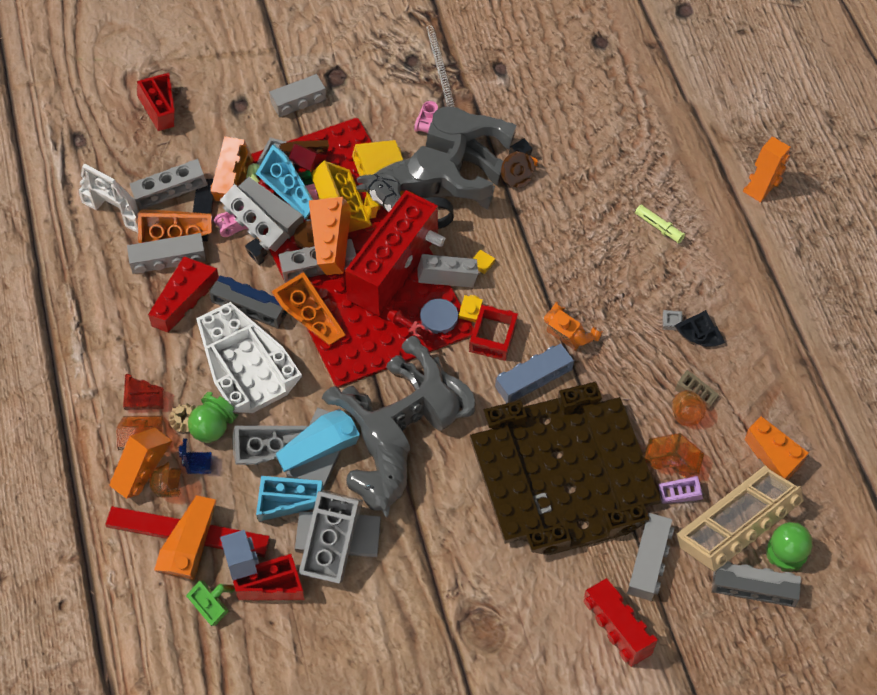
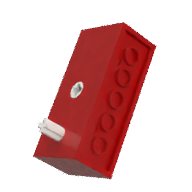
M405 190L345 269L347 300L380 316L418 264L422 254L426 253L432 243L439 247L443 246L446 238L438 234V205Z

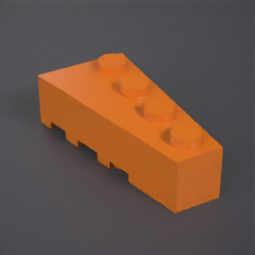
M343 197L310 200L309 208L317 265L326 275L343 274L351 207Z

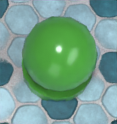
M207 392L201 399L203 405H199L192 410L188 418L189 432L194 439L204 443H212L220 439L227 428V423H233L238 414L233 413L235 408L221 396L218 399L213 397V392Z
M787 522L780 525L774 530L766 547L769 562L771 564L774 563L784 572L799 570L806 563L812 551V536L809 530L800 523Z

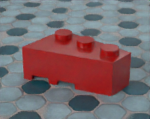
M169 72L137 81V97L157 131L174 127L175 112Z
M292 554L255 564L256 574L233 580L238 600H305Z

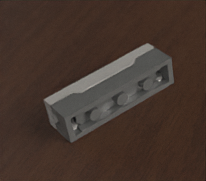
M727 561L725 565L713 572L711 592L795 608L800 597L801 576H796L791 572H774V570L769 568L757 569L751 565H735Z

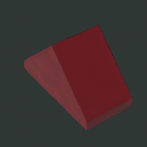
M295 143L289 155L290 162L310 171H314L327 158L326 154Z

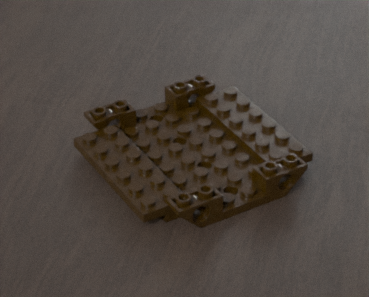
M595 381L559 390L558 398L528 406H523L522 401L518 400L483 409L488 427L491 429L470 434V441L504 544L523 539L524 542L528 541L531 552L553 555L628 535L650 520L645 507L659 504L661 499L620 397L599 402L602 400V395ZM547 418L550 423L545 425L540 423L539 420ZM556 451L560 452L562 454V457L554 458L552 456V453ZM572 486L575 492L567 493L564 488ZM545 493L547 497H541L537 499L540 509L551 506V511L539 514L533 496ZM580 521L586 522L588 527L580 529L577 523Z

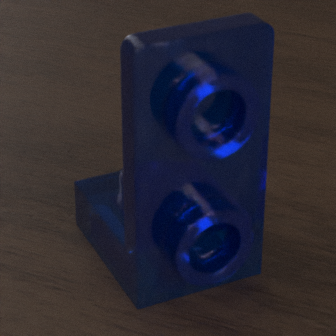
M183 438V445L179 446V457L182 458V467L186 468L187 474H211L212 452H191L188 439Z

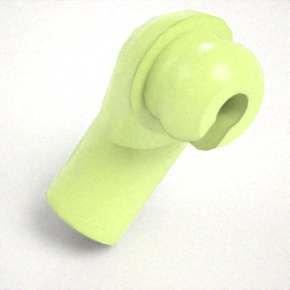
M252 163L248 166L246 179L250 177L257 183L260 182L256 177V172L260 167L259 164Z

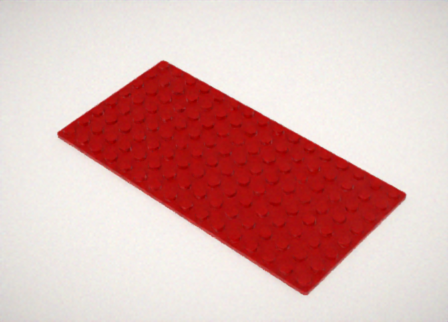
M353 118L287 141L328 140L329 148L325 161L349 169L355 185L362 184L357 182V178L360 175L352 155L355 144L372 142L358 118ZM263 150L251 154L253 163H257ZM297 164L295 166L297 173L308 170ZM359 192L364 205L366 192ZM281 196L278 197L285 203H287ZM382 206L377 211L376 218H369L371 222L370 227L348 233V239H352L356 255L389 213ZM309 215L307 219L303 217V222H305L308 219H311V215ZM266 228L263 234H267L269 229ZM294 235L287 239L276 252L269 249L282 278L279 254L287 251L301 250L296 247ZM430 248L425 253L428 255H433ZM418 262L386 308L378 316L347 300L345 270L343 274H323L309 277V281L345 333L344 337L328 345L307 328L334 386L339 388L386 370L387 363L395 356L401 355L406 362L416 358V356L408 354L402 349L404 341L415 335L409 332V328L399 322L394 324L387 319L388 313L393 307L402 310L403 316L413 323L416 321L421 325V309L430 300L445 299L452 302L457 308L458 321L454 329L448 333L435 334L436 337L429 334L427 340L431 344L420 339L421 344L428 348L429 353L471 337L474 328L470 321L459 318L461 304L451 286L418 283Z

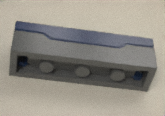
M220 275L209 292L212 303L223 306L231 302L247 317L277 329L288 313L280 306L274 296L269 295L266 291L254 289L248 284L239 283L231 277Z

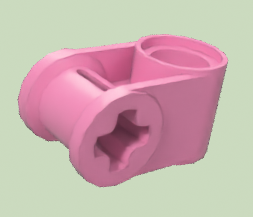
M427 101L423 104L415 122V132L422 131L428 133L433 114L438 110L435 102Z
M240 206L239 211H241L244 208V206ZM228 212L221 213L214 219V223L219 227L222 237H229L248 227L245 225L241 226L235 220L236 216L233 213L231 215Z

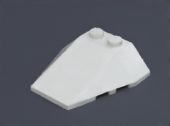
M84 164L81 172V188L79 189L82 203L94 210H97L105 201L120 208L125 226L138 233V208L135 199L115 179Z

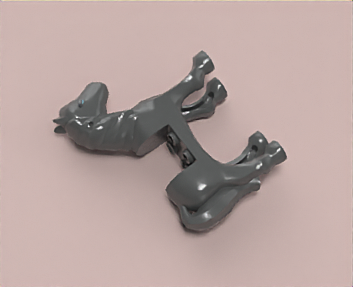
M416 336L406 339L402 344V349L406 353L416 356L422 364L424 375L417 370L414 364L407 363L401 355L393 357L386 366L392 374L400 375L412 384L415 391L409 396L376 411H373L370 397L360 394L353 385L348 386L342 392L337 386H333L326 390L322 396V399L328 405L340 406L348 411L361 426L363 439L368 452L374 458L377 470L362 471L356 469L350 471L346 478V484L350 490L363 498L371 510H382L386 518L389 516L390 506L397 499L401 498L407 486L406 460L408 458L407 454L410 452V445L402 431L412 422L419 421L423 415L434 428L442 431L450 426L456 418L469 417L475 412L476 403L470 388L459 379L448 375L444 371L439 357L433 358L428 348L424 347Z

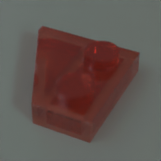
M125 374L124 410L164 409V388L151 385L143 379L140 381L132 378L130 374Z

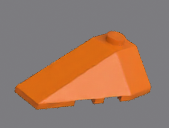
M141 210L138 212V243L201 233L202 236L212 233V214L167 210Z
M304 272L272 291V294L286 312L328 345L345 336V333Z
M195 496L160 549L154 571L195 580L216 505V499Z

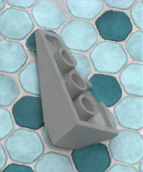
M235 426L233 431L235 464L256 465L277 458L276 453L308 426Z

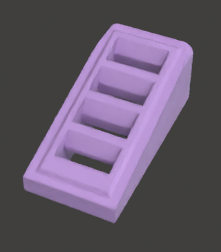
M698 476L658 484L662 504L703 499ZM690 486H694L695 492H691ZM682 487H686V494H683ZM668 488L670 489L671 497H667L666 489ZM674 488H678L679 495L675 496Z

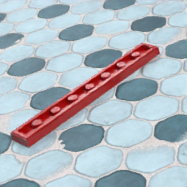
M111 506L105 525L107 528L168 539L180 519ZM210 525L204 546L223 549L220 537L241 530ZM245 531L247 538H252L254 549L251 552L256 551L257 556L265 557L270 536Z

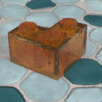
M678 433L649 439L644 459L654 469L672 467L679 475L690 477L691 475L700 474L704 453L684 435Z

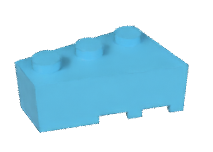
M261 476L256 511L258 521L314 509L318 491H324L323 482L319 480Z

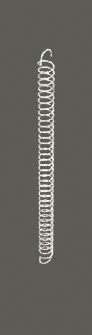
M434 31V33H431L430 35H429V33H428L429 40L431 39V37H434V36H435V38H436L435 31ZM430 40L431 47L433 46V44H436L437 42L432 43ZM439 45L435 48L432 47V51H438L439 49L436 48H439ZM439 50V52H438V53H440V54H437V55L434 54V59L441 57V56H439V55H441L440 50ZM444 64L440 67L437 66L440 77L441 75L446 74L444 68L439 69L441 67H444ZM444 83V84L442 85L443 93L450 91V90L444 91V90H445L444 87L449 86V83ZM450 91V93H447V94H451V95L446 96V97H445V100L447 99V97L452 96L451 91ZM452 98V100H450V101H447V100H446L447 107H448L449 104H452V103H448V102L453 101V98Z

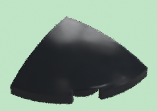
M706 310L674 325L683 338L689 342L700 344L703 347H714L725 343L718 327L714 326Z

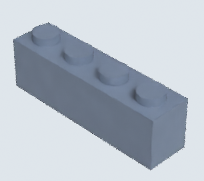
M562 344L551 346L546 352L532 356L529 361L517 364L508 372L500 373L496 378L495 388L506 403L514 402L572 371L574 360Z

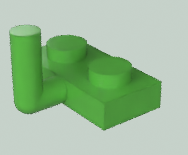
M199 581L186 597L211 626H216L229 611L218 597L223 592L233 593L235 587L231 584H219L212 591L204 581Z

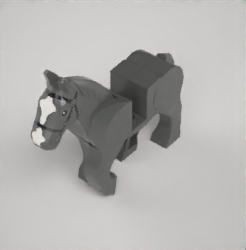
M442 107L433 114L432 123H430L426 147H420L411 158L392 163L375 174L359 176L357 182L362 184L356 186L358 192L369 193L373 201L381 205L387 212L392 209L401 197L400 191L405 190L413 192L422 198L453 196L473 199L481 207L488 210L495 190L493 183L498 185L501 178L503 160L496 158L475 138L493 136L504 147L510 149L517 125L485 115L469 114L457 107ZM463 161L471 162L480 167L492 182L479 176L475 180L464 179L460 174Z

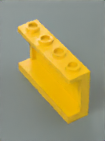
M395 140L355 144L352 155L360 176L375 174L380 169L403 160L401 148L397 146Z

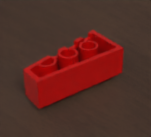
M184 256L148 314L151 326L169 333L185 316L184 314L190 308L192 309L196 302L202 296H205L219 278L217 268Z

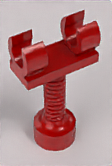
M393 307L389 311L387 316L389 321L394 324L398 322L409 328V332L424 342L431 344L427 340L429 334L436 337L435 333L428 330L425 326L416 321L413 323L404 317L403 311L399 308Z

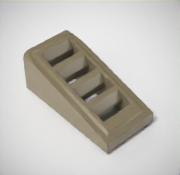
M688 370L677 382L675 388L676 391L707 410L710 409L719 396L718 393ZM700 390L703 391L701 396L698 395ZM708 394L710 397L705 401L704 398Z

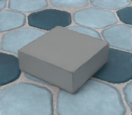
M663 310L662 329L676 330L674 325L682 322V311Z

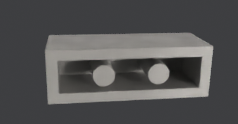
M317 74L269 91L271 104L279 117L326 100L325 87Z
M422 254L417 267L418 283L473 288L478 276L477 259Z

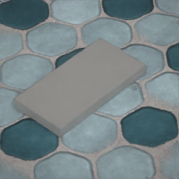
M317 408L309 426L322 415L329 413V411ZM341 450L288 470L286 475L289 478L319 480L323 482L325 488Z
M299 511L295 552L304 553L313 512ZM359 516V520L356 521L349 555L378 556L381 516Z

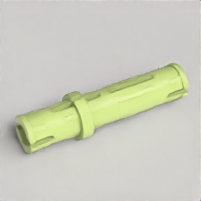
M640 205L636 209L635 214L660 230L661 234L669 236L678 244L682 242L685 233L675 228L673 223L666 222L644 207V205Z

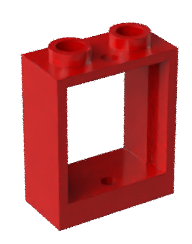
M481 305L469 342V352L506 361L517 326L518 313L497 309L493 306ZM484 318L510 324L504 344L478 337Z

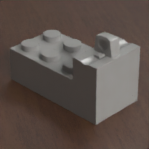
M318 491L299 574L335 583L343 582L356 521L359 520L363 500L327 491Z

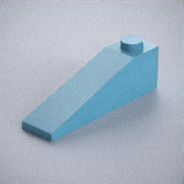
M273 144L258 168L256 175L307 219L310 215L309 201L313 200L287 155Z
M337 409L319 417L276 453V457L283 471L286 472L355 445L360 434L352 418L341 409Z

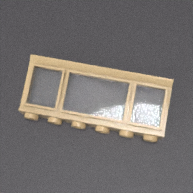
M765 465L678 532L677 537L680 548L715 572L732 557L740 553L747 545L754 542L766 530H769L776 522L784 518L795 507H798L803 502L801 486L797 487L771 471Z

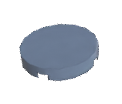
M445 299L430 300L421 309V323L435 334L448 333L457 324V308L452 302Z

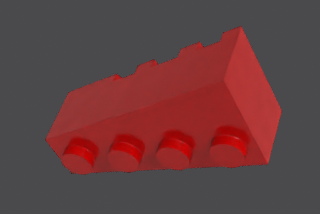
M606 578L586 589L584 595L586 607L589 610L592 609L595 613L597 623L600 627L605 628L609 641L613 645L616 644L620 650L619 654L625 663L628 662L632 667L651 656L658 639L654 635L649 636L647 634V626L642 620L637 622L634 610L630 605L624 606L623 597Z

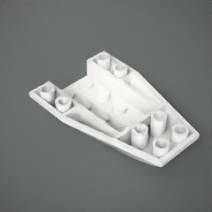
M231 302L196 318L214 384L222 397L235 408L233 412L254 413L287 396L302 377V374L283 346Z

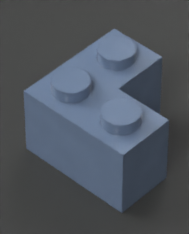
M245 530L220 537L232 580L256 574L255 564H259L256 551L251 552L254 549L252 538H247Z

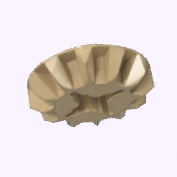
M186 403V405L179 404L175 409L172 408V412L169 414L170 426L178 432H189L188 417L192 410L196 408L195 405L192 406ZM186 412L188 417L182 423L180 416H183Z

